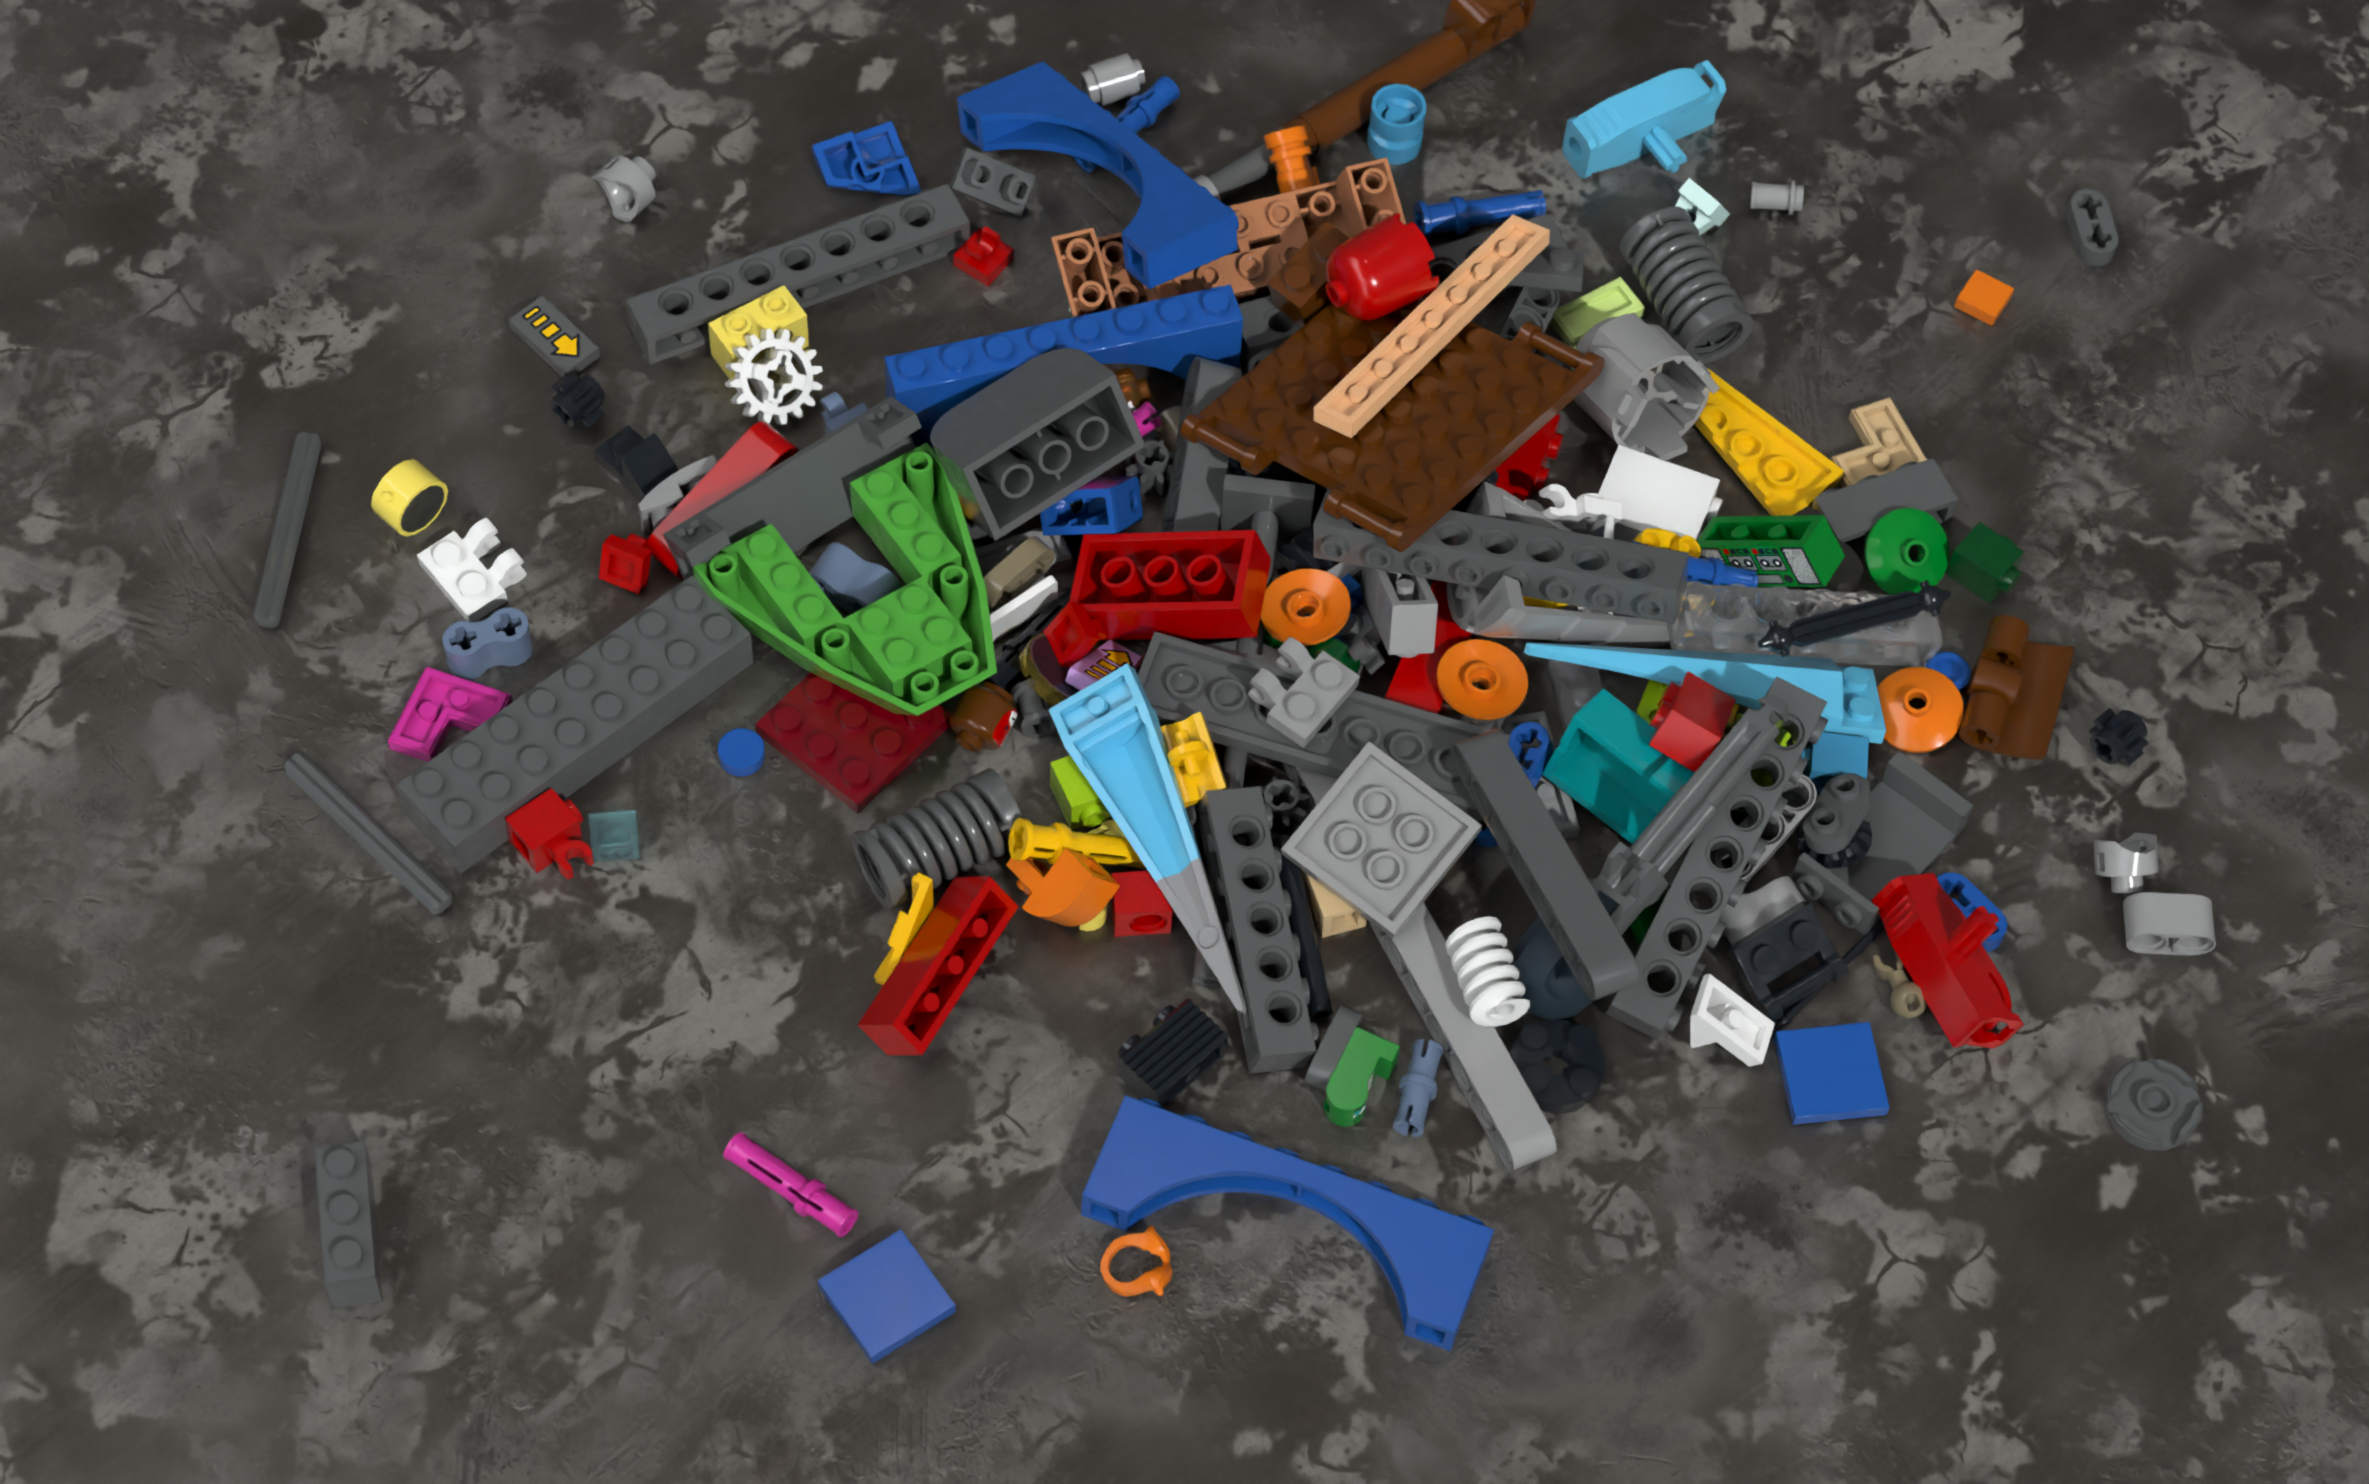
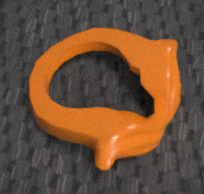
M1153 1225L1149 1226L1144 1233L1121 1236L1111 1242L1101 1259L1100 1272L1103 1280L1114 1293L1123 1297L1136 1296L1147 1291H1154L1157 1296H1162L1164 1294V1287L1171 1281L1173 1275L1170 1265V1250ZM1134 1246L1150 1251L1151 1254L1160 1256L1163 1261L1162 1266L1153 1268L1131 1282L1117 1281L1110 1272V1262L1113 1256L1125 1247Z

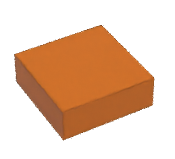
M1976 269L1957 297L1954 307L1993 326L2012 298L2015 288Z

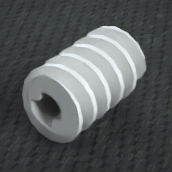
M1490 916L1466 922L1458 927L1445 943L1446 952L1452 958L1453 971L1457 974L1458 985L1463 990L1464 1001L1469 1006L1470 1018L1475 1024L1484 1027L1507 1025L1519 1019L1530 1007L1529 1000L1521 999L1525 994V986L1520 981H1516L1519 978V970L1514 965H1510L1513 962V954L1510 950L1504 949L1507 946V938L1504 934L1498 933L1501 930V922L1498 918Z

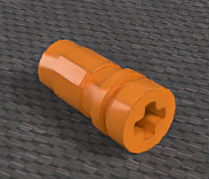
M1305 125L1279 130L1263 136L1267 151L1271 150L1272 155L1269 156L1270 164H1275L1280 194L1320 184L1316 166H1310L1308 155L1311 154L1310 146H1305V141H1308Z

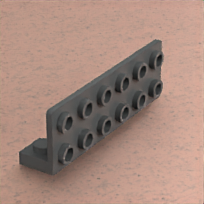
M890 396L664 533L663 536L684 580L693 575V567L697 564L710 561L720 550L769 524L774 526L794 553L853 517L850 482L916 448L910 435L922 428L916 413Z

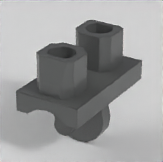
M963 148L958 168L949 186L954 191L1014 216L1021 217L1036 176L970 148Z

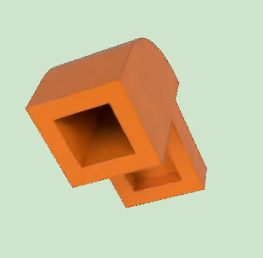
M1065 848L1052 867L1045 860L1028 857L1025 861H1017L1011 857L1006 864L1019 878L1016 885L1025 894L1030 896L1021 908L1031 915L1063 926H1079L1094 919L1120 887L1094 858Z

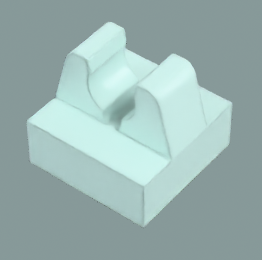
M1690 178L1678 190L1681 195L1675 207L1685 209L1688 214L1696 212L1694 224L1699 230V236L1714 225L1720 227L1730 215L1716 199Z

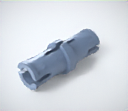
M1418 1039L1413 1042L1408 1072L1400 1080L1399 1091L1402 1096L1393 1128L1404 1136H1408L1410 1124L1413 1125L1412 1137H1418L1423 1134L1429 1102L1436 1098L1438 1087L1435 1077L1443 1048L1433 1040H1429L1426 1052L1423 1051L1424 1039Z

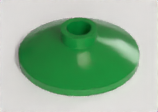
M1900 508L1884 514L1874 523L1866 538L1864 561L1868 574L1881 590L1890 595L1905 591L1918 593L1921 589L1919 583L1928 580L1929 585L1936 586L1942 579L1949 561V544L1942 526L1930 514L1919 509ZM1912 545H1915L1918 549V557L1915 561H1912L1908 555Z

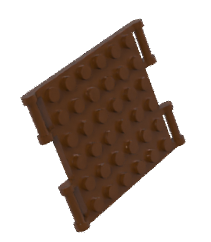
M1420 298L1372 321L1355 319L1341 307H1336L1330 303L1198 415L1196 413L1188 415L1182 423L1180 434L1192 443L1200 441L1240 462L1241 468L1253 475L1259 474L1273 461H1276L1331 490L1324 503V512L1336 519L1344 517L1384 538L1387 545L1392 549L1403 552L1596 380L1604 367V358L1592 351L1587 353L1579 351L1543 333L1542 327L1531 321L1525 322L1520 327L1517 336L1512 341L1470 321L1363 428L1350 438L1315 422L1314 406L1425 299ZM1535 348L1575 368V370L1572 372L1531 351Z

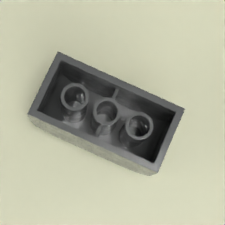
M1072 348L1049 351L1027 361L946 412L935 423L930 434L931 443L952 487L958 494L964 514L995 541L1146 446L1115 373L1084 351Z

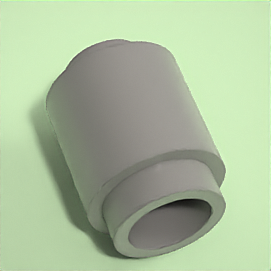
M1125 53L1088 65V70L1080 73V82L1083 92L1095 103H1100L1103 106L1139 94L1140 84L1145 83V76L1140 61L1138 59L1132 60L1129 54Z

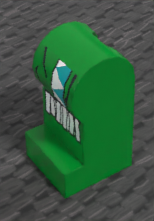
M1355 1028L1327 1084L1323 1107L1329 1121L1342 1127L1353 1126L1360 1122L1364 1117L1368 1093L1376 1076L1388 1081L1397 1066L1400 1051L1399 1045L1361 1028Z

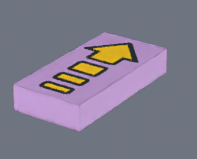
M1108 640L1071 666L1065 681L1081 691L1127 663L1134 667L1141 656L1112 640Z

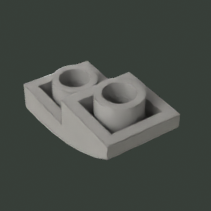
M714 455L698 460L670 475L643 498L638 504L641 530L644 536L652 534L659 524L717 463Z

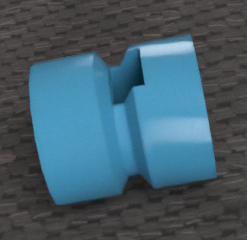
M1392 84L1381 88L1374 95L1367 145L1376 159L1387 157L1389 164L1398 165L1413 160L1421 151L1427 104L1424 96L1417 89L1408 85Z

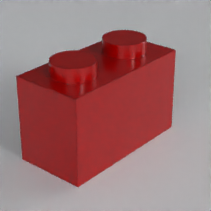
M1687 671L1680 684L1677 685L1671 681L1657 703L1659 707L1649 725L1655 728L1649 745L1691 771L1696 772L1721 740L1736 699Z

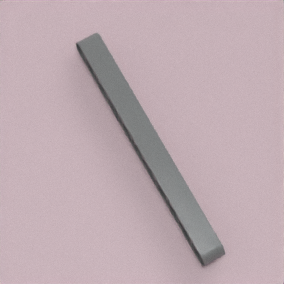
M1282 763L1290 782L1294 779L1297 780L1299 794H1309V804L1306 809L1308 814L1311 813L1338 780L1337 778ZM1424 902L1394 939L1368 920L1435 1042L1442 1046V1055L1504 1166L1513 1172L1555 1154L1557 1145L1552 1129L1496 1029L1475 1024L1470 1018L1469 1006L1464 1001L1463 990L1459 987L1457 974L1452 968V958L1446 952V941Z

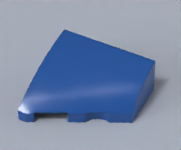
M892 121L856 134L850 131L812 145L813 158L826 186L829 188L911 197L921 192L910 160L904 153Z

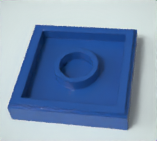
M1870 1022L1776 1031L1774 1043L1793 1125L1887 1115L1890 1107Z
M902 1230L897 1231L817 1280L819 1290L871 1364L956 1312V1305Z

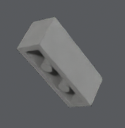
M1362 567L1361 594L1388 655L1412 658L1418 654L1434 653L1438 602L1427 579Z

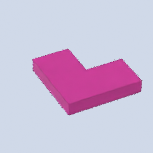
M426 666L388 739L389 749L429 762L436 757L451 726L469 732L473 731L513 702L512 695Z

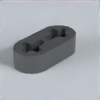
M2078 190L2073 194L2066 212V219L2076 253L2086 264L2091 266L2106 265L2112 260L2118 245V234L2106 197L2096 190ZM2088 212L2094 213L2093 218L2091 220L2089 218ZM2093 235H2095L2097 244L2090 242Z
M1340 1005L1310 1064L1305 1077V1083L1326 1092L1328 1081L1355 1028H1359L1364 1017L1363 1013L1346 1005Z

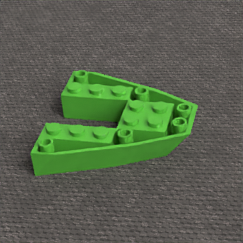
M927 442L850 482L852 515L906 583L900 589L843 618L772 524L725 547L710 561L693 567V575L707 595L725 607L747 631L805 670L894 714L919 716L997 673L987 590L958 494L952 487L938 456Z

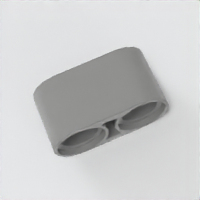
M2142 892L2132 894L2124 899L2123 915L2126 947L2130 951L2142 954L2193 956L2206 954L2216 947L2212 901L2208 897L2197 894Z

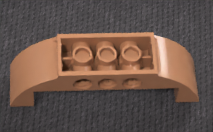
M1385 157L1345 167L1336 181L1229 206L1234 210L1239 222L1237 230L1238 250L1152 289H1148L1125 270L1122 232L1097 238L1094 227L1051 237L1072 317L1230 284L1237 303L1271 295L1267 283L1326 221L1349 238L1396 212L1400 213V221L1406 225L1388 158Z

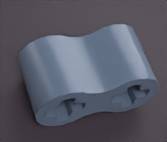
M833 542L829 544L808 571L831 603L842 607L850 614L901 588L899 580L890 570L879 564L863 560L851 549L840 543Z
M511 607L501 608L483 621L456 622L444 631L442 637L448 670L452 675L466 680H472L481 676L487 669L493 666H518L526 662L533 651L528 618L519 609Z

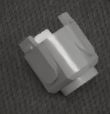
M1635 313L1608 318L1594 325L1581 338L1576 349L1584 353L1592 351L1604 358V367L1597 379L1573 400L1618 445L1647 453L1650 456L1665 461L1686 453L1687 444L1681 437L1694 425L1701 415L1710 391L1715 394L1720 389L1711 378V373L1700 360L1696 362L1659 325L1646 324Z

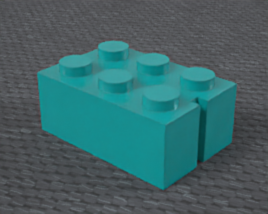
M1603 688L1573 716L1560 740L1561 744L1555 749L1542 775L1633 844L1681 785H1685L1695 772L1651 747L1649 743L1655 728Z

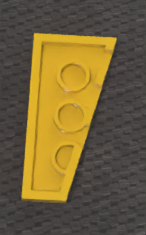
M1708 369L1711 373V378L1720 389L1715 394L1710 391L1705 408L1694 423L1695 426L1771 516L1806 515L1811 510L1815 497L1825 490L1834 488L1842 480L1844 470Z

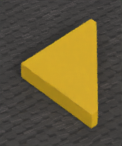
M919 872L913 876L911 881L912 905L909 913L900 910L888 940V944L892 948L874 975L875 982L882 986L934 909L933 879Z

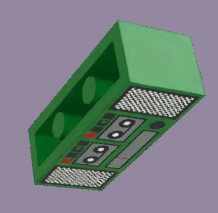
M1824 515L1714 516L1697 540L1701 548L1699 558L1706 559L1712 556L1722 559L1723 563L1729 566L1756 571L1755 575L1758 576L1757 587H1825L1845 557Z

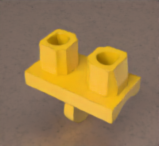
M1201 712L1195 713L1180 722L1161 726L1169 752L1167 757L1170 766L1174 769L1185 808L1200 803L1206 791L1228 789L1204 715Z

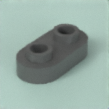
M1846 773L1831 778L1825 784L1803 822L1805 841L1811 850L1820 854H1833L1848 846L1872 804L1870 787L1866 779L1857 774Z

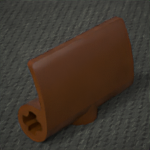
M1999 615L1990 620L1981 655L1978 656L1966 688V693L1970 695L1959 736L1966 744L1991 753L2023 759L2043 760L2048 751L2075 648L2073 646H2057L2027 641L2030 632L2028 624L2014 616Z

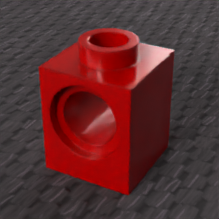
M1148 870L1111 873V877L1120 885L1111 898L1114 937L1171 933L1172 915H1176Z

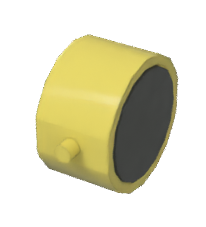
M415 459L405 460L394 466L381 479L373 492L371 507L374 513L400 535L405 537L412 536L427 528L437 518L447 501L448 488L441 479L421 462Z

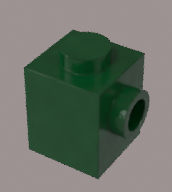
M1979 522L1954 549L1946 575L1990 604L2001 591L2008 594L2019 581L2022 572L2018 570V566L2024 551L2016 547L2009 538L1997 534Z

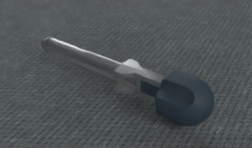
M1774 694L1759 698L1763 708L1758 711L1748 708L1687 783L1681 785L1629 848L1619 841L1608 854L1600 875L1591 885L1621 936L1644 908L1657 902L1667 891L1670 885L1663 876L1717 813L1716 809L1780 734L1779 729L1774 723L1778 718L1787 722L1789 706L1786 702ZM1539 916L1517 942L1512 951L1513 962L1510 965L1518 968L1519 978L1516 981H1520L1525 986V994L1521 999L1529 1000L1530 1007L1527 1012L1540 1018L1553 1021L1575 1016L1591 1004L1592 1001L1583 992Z

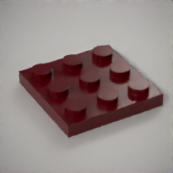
M810 672L755 723V729L761 738L858 814L950 727L949 719L951 714L940 705L931 708L919 716L894 714Z

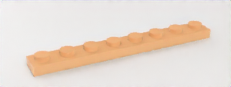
M1512 214L1314 406V421L1352 438L1549 244L1550 230Z

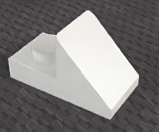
M1711 974L1703 975L1690 1015V1047L1696 1048L1717 1042L1749 1067L1763 1064L1775 1023Z

